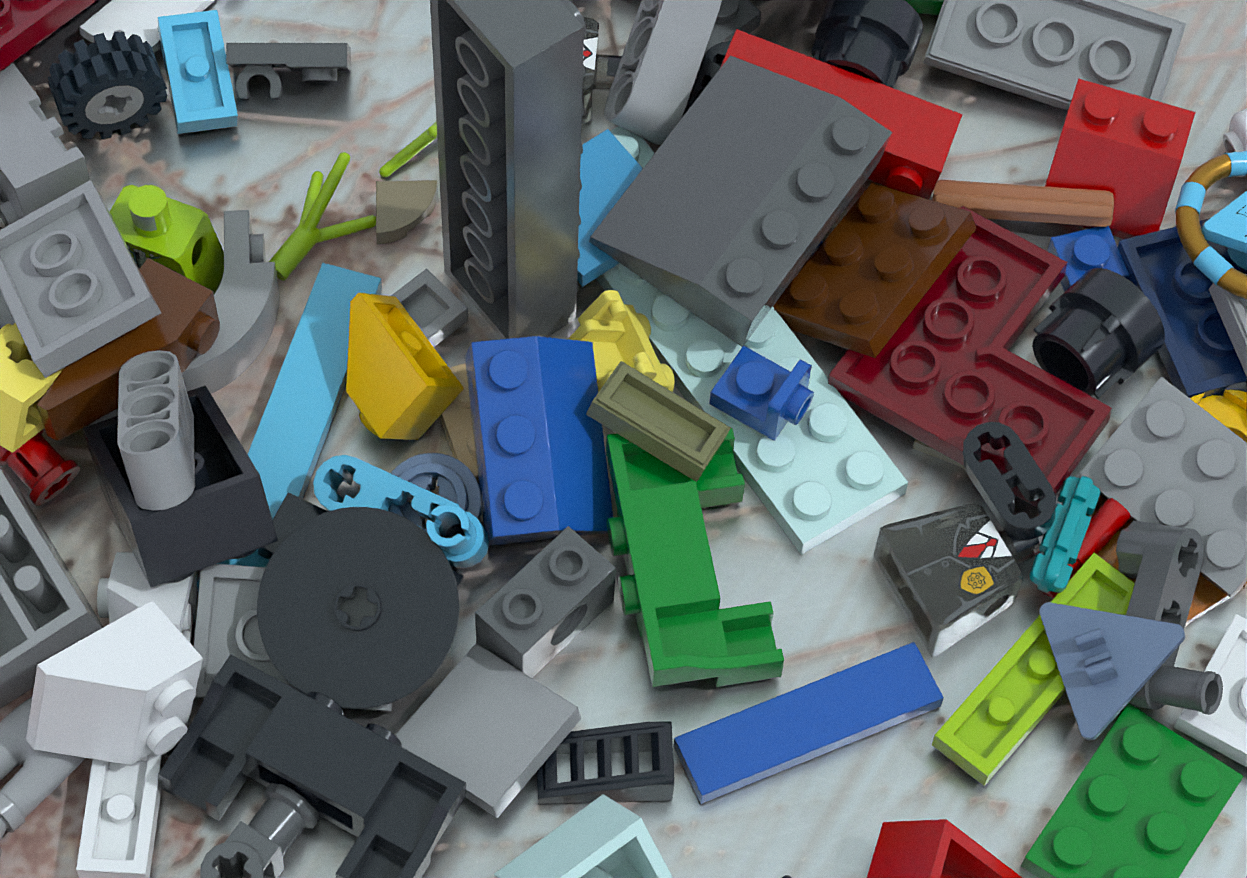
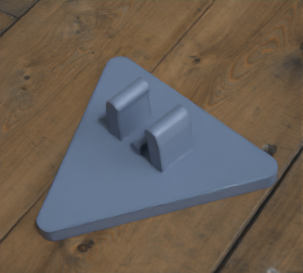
M1051 602L1044 603L1039 610L1080 733L1087 740H1095L1185 640L1184 629L1179 624Z

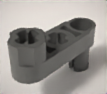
M1133 521L1128 528L1121 531L1116 547L1119 572L1130 579H1136L1126 615L1179 624L1184 629L1202 567L1203 543L1201 536L1196 530L1191 528ZM1178 646L1128 702L1132 706L1154 710L1168 705L1211 715L1218 709L1222 700L1223 682L1221 676L1216 674V672H1202L1174 667L1179 650Z

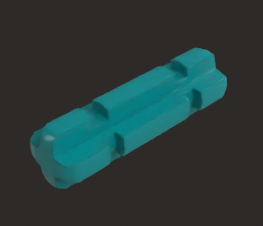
M1069 476L1064 480L1057 501L1062 503V505L1056 504L1053 525L1044 534L1039 546V551L1044 554L1038 553L1029 574L1030 580L1042 592L1048 593L1052 591L1061 593L1068 585L1073 571V567L1068 566V564L1073 565L1076 563L1091 521V517L1086 514L1092 515L1100 497V489L1093 485L1092 479L1086 476L1081 478Z

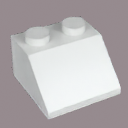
M152 600L37 664L26 741L34 750L127 765L134 764L152 752L155 755L164 754L173 749L187 733V725L193 700L196 696V687L203 658Z

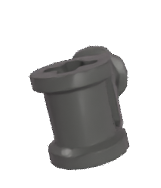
M270 783L264 791L266 801L250 823L247 825L240 821L224 843L214 846L205 855L201 863L200 878H278L285 869L283 857L305 828H314L320 818L318 812L304 797L282 784Z

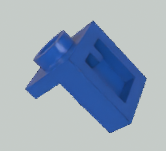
M743 345L710 392L709 404L775 441L787 422L797 425L801 421L812 402L814 391L808 389L812 365L800 359L792 371H789Z

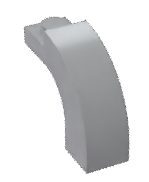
M249 210L224 211V273L220 286L214 294L220 330L212 347L205 354L201 355L198 353L185 372L182 373L186 391L206 385L212 394L233 382L257 359L265 348L274 329L280 299L275 262H266L264 234L252 233Z

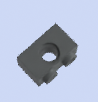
M569 526L566 527L475 612L476 644L533 678L614 601L616 567Z

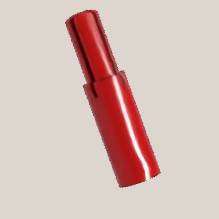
M1108 498L1091 517L1076 563L1073 565L1068 564V566L1073 567L1070 579L1093 553L1098 555L1131 517L1129 511L1115 499ZM1052 591L1048 593L1043 592L1051 598H1055L1058 592Z

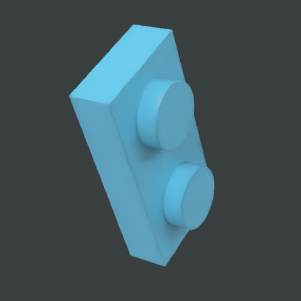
M217 10L158 17V33L177 134L236 127L238 114L229 68L226 64V52Z

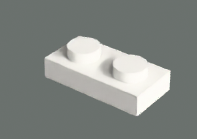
M152 752L132 765L92 760L76 867L79 878L150 877L162 790L158 773L165 764L166 753L155 755Z

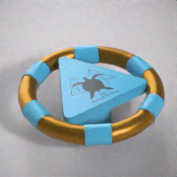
M1247 151L1224 153L1199 166L1182 185L1175 214L1180 241L1193 264L1216 286L1218 285L1236 296L1247 299V275L1234 269L1228 261L1207 243V241L1227 247L1230 258L1238 266L1247 270V191L1206 221L1202 229L1199 222L1205 193L1214 183L1225 177L1247 175Z

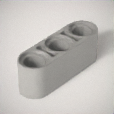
M722 0L641 1L604 108L606 120L656 145H662L682 119Z
M160 350L142 353L129 359L121 366L119 372L117 443L136 504L146 510L156 511L175 507L186 501L193 494L195 488L193 411L176 355Z

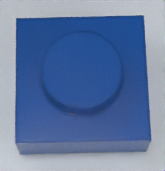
M1109 226L1094 227L1051 237L1047 251L1067 262L1065 277L1060 282L1064 292L1085 272L1093 268L1108 269L1126 279L1129 277L1128 270Z

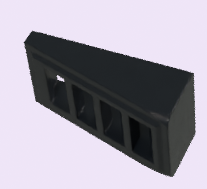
M640 722L571 731L537 771L538 804L590 803L602 794L615 802L672 800L674 791L672 722ZM624 752L625 774L612 776L611 753ZM638 752H651L652 771L639 773ZM584 753H597L598 778L585 779ZM557 754H570L571 781L557 783Z

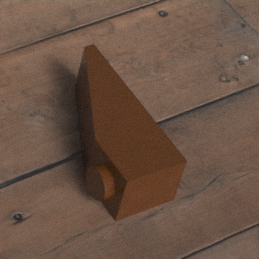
M147 258L139 270L161 314L87 354L78 361L69 364L62 370L37 403L47 436L60 441L118 409L119 372L121 366L139 354L159 350L171 352L177 357L181 373L185 372L198 353L201 355L205 354L212 347L218 336L220 321L213 291Z

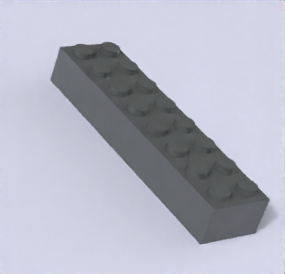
M430 0L444 271L501 339L532 336L549 337L576 319L577 291H579L577 271L578 259L580 258L578 234L579 225L581 224L579 197L580 190L582 189L580 160L583 153L581 122L584 115L582 104L583 77L585 76L583 48L584 35L586 34L584 19L578 8L570 0Z

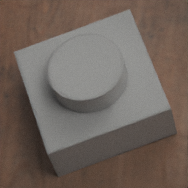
M427 268L391 295L397 297L433 347L468 321V308Z

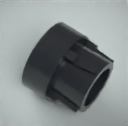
M828 0L815 32V42L811 54L817 60L894 88L898 77L904 75L912 64L923 34V24L918 13L905 0Z
M1093 268L1085 272L1049 306L1051 313L1033 329L1037 335L1033 339L1032 347L1035 358L1043 370L1090 396L1094 395L1099 399L1116 382L1119 385L1125 383L1162 347L1165 340V331L1157 310L1138 287L1116 272L1103 268Z

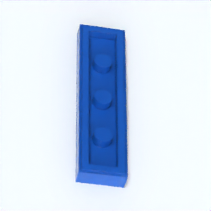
M912 642L674 738L673 747L700 804H703L939 708L944 697L915 642Z

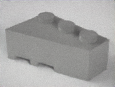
M13 62L7 68L0 71V199L3 202L0 204V217L5 227L90 180L84 155L77 146L66 150L58 137L64 134L61 125L54 116L49 119L46 118L39 107L41 105L39 96Z
M0 466L1 709L34 687L37 664L102 629L104 626L22 492Z

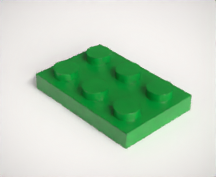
M1128 703L1026 854L1021 867L1038 878H1179L1244 776Z

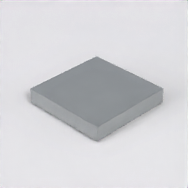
M475 644L395 736L401 741L402 748L466 782V798L498 818L581 720V715L577 706L480 645Z

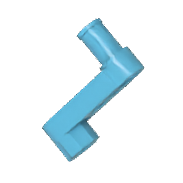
M348 455L333 456L323 462L316 471L313 481L314 494L320 504L328 511L348 507H370L388 511L392 503L403 505L408 497L413 498L411 507L420 516L427 519L426 533L440 547L451 566L458 568L472 567L481 562L487 554L489 537L486 529L474 515L464 511L459 504ZM354 480L360 486V491L355 498L345 495L343 499L337 494V489L343 481L352 485ZM461 524V528L465 532L464 536L457 534L452 538H445L446 532L451 526Z

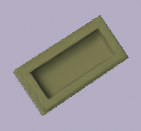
M620 361L593 399L586 413L589 417L696 482L731 429V427Z

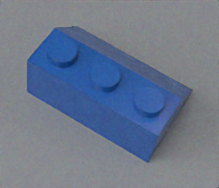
M540 336L471 342L465 355L479 486L481 489L484 528L488 533L489 546L555 539L568 526L579 536L608 533L607 518L613 517L603 426L586 415L593 399L598 394L593 342Z

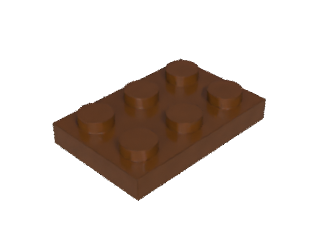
M871 183L791 281L774 304V310L793 331L876 358L976 230L972 213L964 209Z

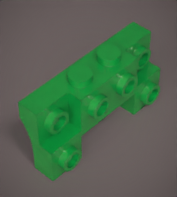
M733 428L730 429L725 440L697 482L619 434L607 435L606 456L617 506V517L607 518L608 539L612 556H624L627 575L618 577L622 610L624 616L635 614L639 637H643L652 687L715 677L716 687L782 676L784 656L782 649H777L771 626L774 614L771 601L719 609L721 598L701 508L743 501L745 483L743 474L737 473L734 460L735 437Z

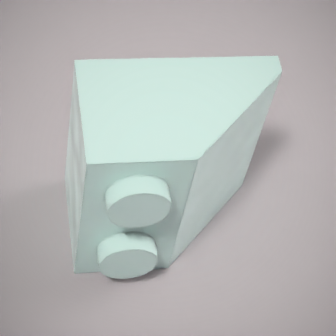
M604 794L494 873L496 878H673L641 817Z

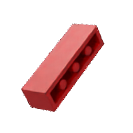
M736 29L721 67L731 55L841 97L892 132L879 164L867 179L894 190L930 199L963 114Z

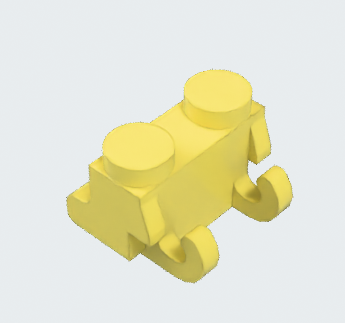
M606 290L601 293L578 318L580 326L568 338L569 340L593 342L598 392L620 361L673 392L675 384L673 371L668 365L659 362L649 341L651 326L648 318L644 314L636 313L633 305L624 304L618 291Z

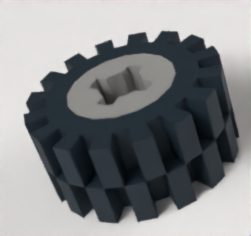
M114 32L111 40H106L104 33L93 35L95 43L86 45L82 39L74 43L76 52L71 53L64 50L58 55L60 63L51 64L49 68L51 76H48V84L64 126H67L72 134L76 135L81 132L83 138L92 139L95 133L99 132L101 139L112 138L113 130L120 129L121 135L132 132L129 125L135 122L140 127L149 122L147 113L157 116L162 110L160 102H166L168 96L166 84L150 44L147 41L142 42L141 37L132 34L127 39L124 32Z

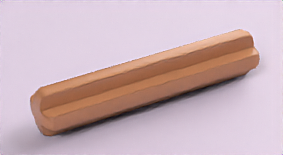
M938 180L933 191V201L957 208L964 206L986 219L1107 227L1111 225L1113 220L1114 195L1110 191L956 180Z

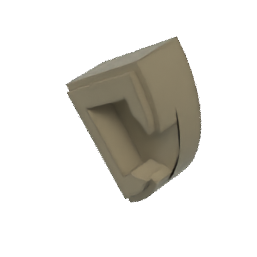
M437 180L376 181L377 244H386L403 239L407 236L408 231L431 215L437 201Z

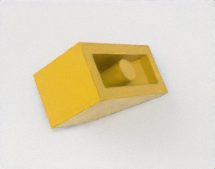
M357 293L350 301L346 392L361 411L359 417L363 425L380 439L419 440L464 390V387L397 297Z

